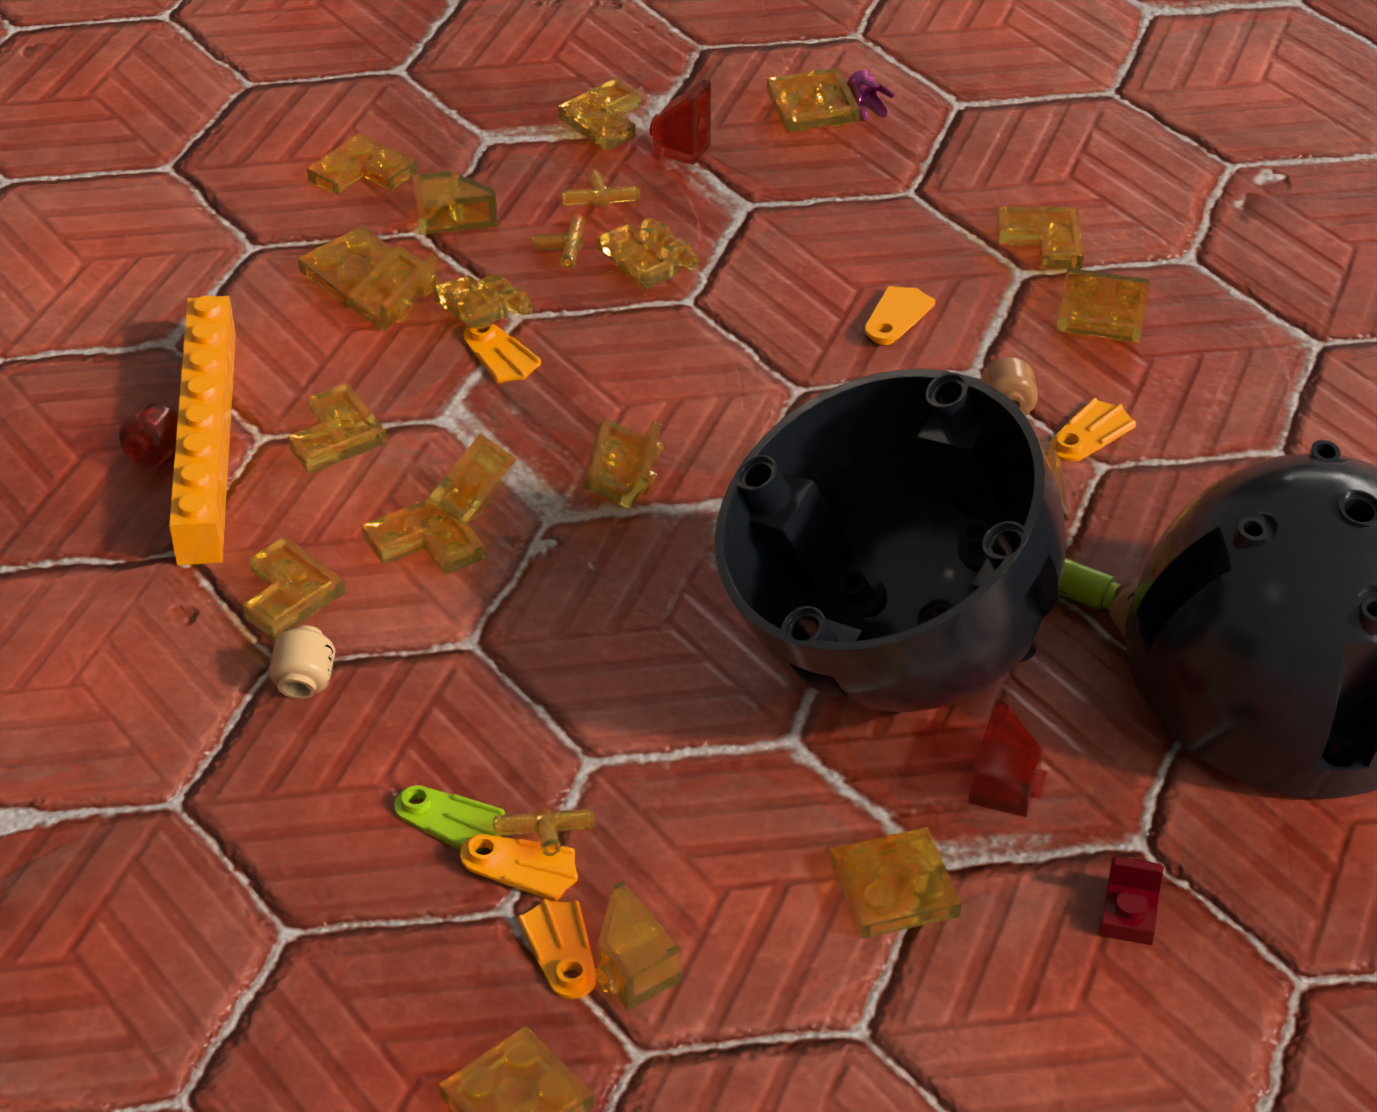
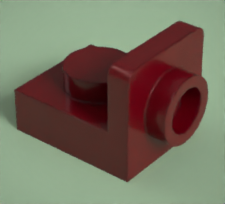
M1112 858L1100 937L1153 945L1164 870L1162 864L1147 862L1141 859Z

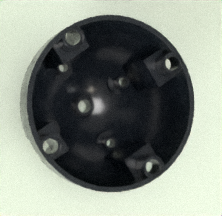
M933 369L895 370L855 379L834 387L795 409L764 435L739 466L721 503L715 532V557L723 586L752 633L769 654L796 678L821 693L835 697H851L866 708L886 711L890 714L923 711L954 704L989 687L1004 677L1018 662H1024L1032 658L1037 649L1034 637L1043 618L1049 614L1057 600L1064 574L1066 554L1065 519L1060 492L1049 461L1027 417L1015 403L994 387L959 373Z
M1327 440L1314 442L1309 453L1281 455L1252 463L1224 476L1194 498L1181 510L1156 543L1144 567L1128 610L1125 626L1127 657L1133 678L1147 705L1163 726L1183 746L1208 764L1240 781L1282 794L1310 798L1349 797L1377 790V466L1341 455L1338 446Z

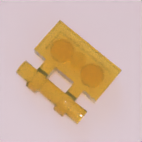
M646 218L642 222L641 230L630 222L598 237V250L644 289L677 275L678 266H685L692 271L700 264V258L694 254V249L690 244L682 239L677 240L668 226L663 222H655L652 218Z
M487 274L481 280H476L469 275L433 286L435 301L469 328L481 329L489 327L493 324V321L507 318V310L513 314H521L523 316L529 315L533 310V304L529 300L527 293L518 287H513L512 283L501 275Z

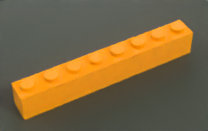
M206 295L198 298H187L169 523L177 566L223 563L236 339L230 296Z

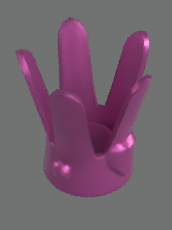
M859 70L853 73L847 81V91L857 103L864 121H867L869 118L865 102H868L882 117L888 116V109L880 99L877 91L890 98H893L895 94L876 82L871 72Z

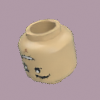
M301 625L295 629L284 631L275 640L269 666V676L278 690L285 696L295 699L311 698L314 694L322 692L329 685L336 652L335 647L330 639L313 626Z

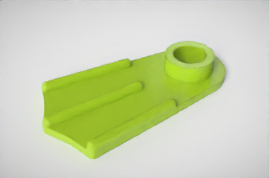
M421 785L410 786L398 794L394 803L395 812L400 819L458 850H461L463 843L467 839L475 835L488 834L501 837L505 811L492 805ZM414 799L424 800L422 803L419 804L410 803V801ZM479 848L475 852L480 853L485 848Z

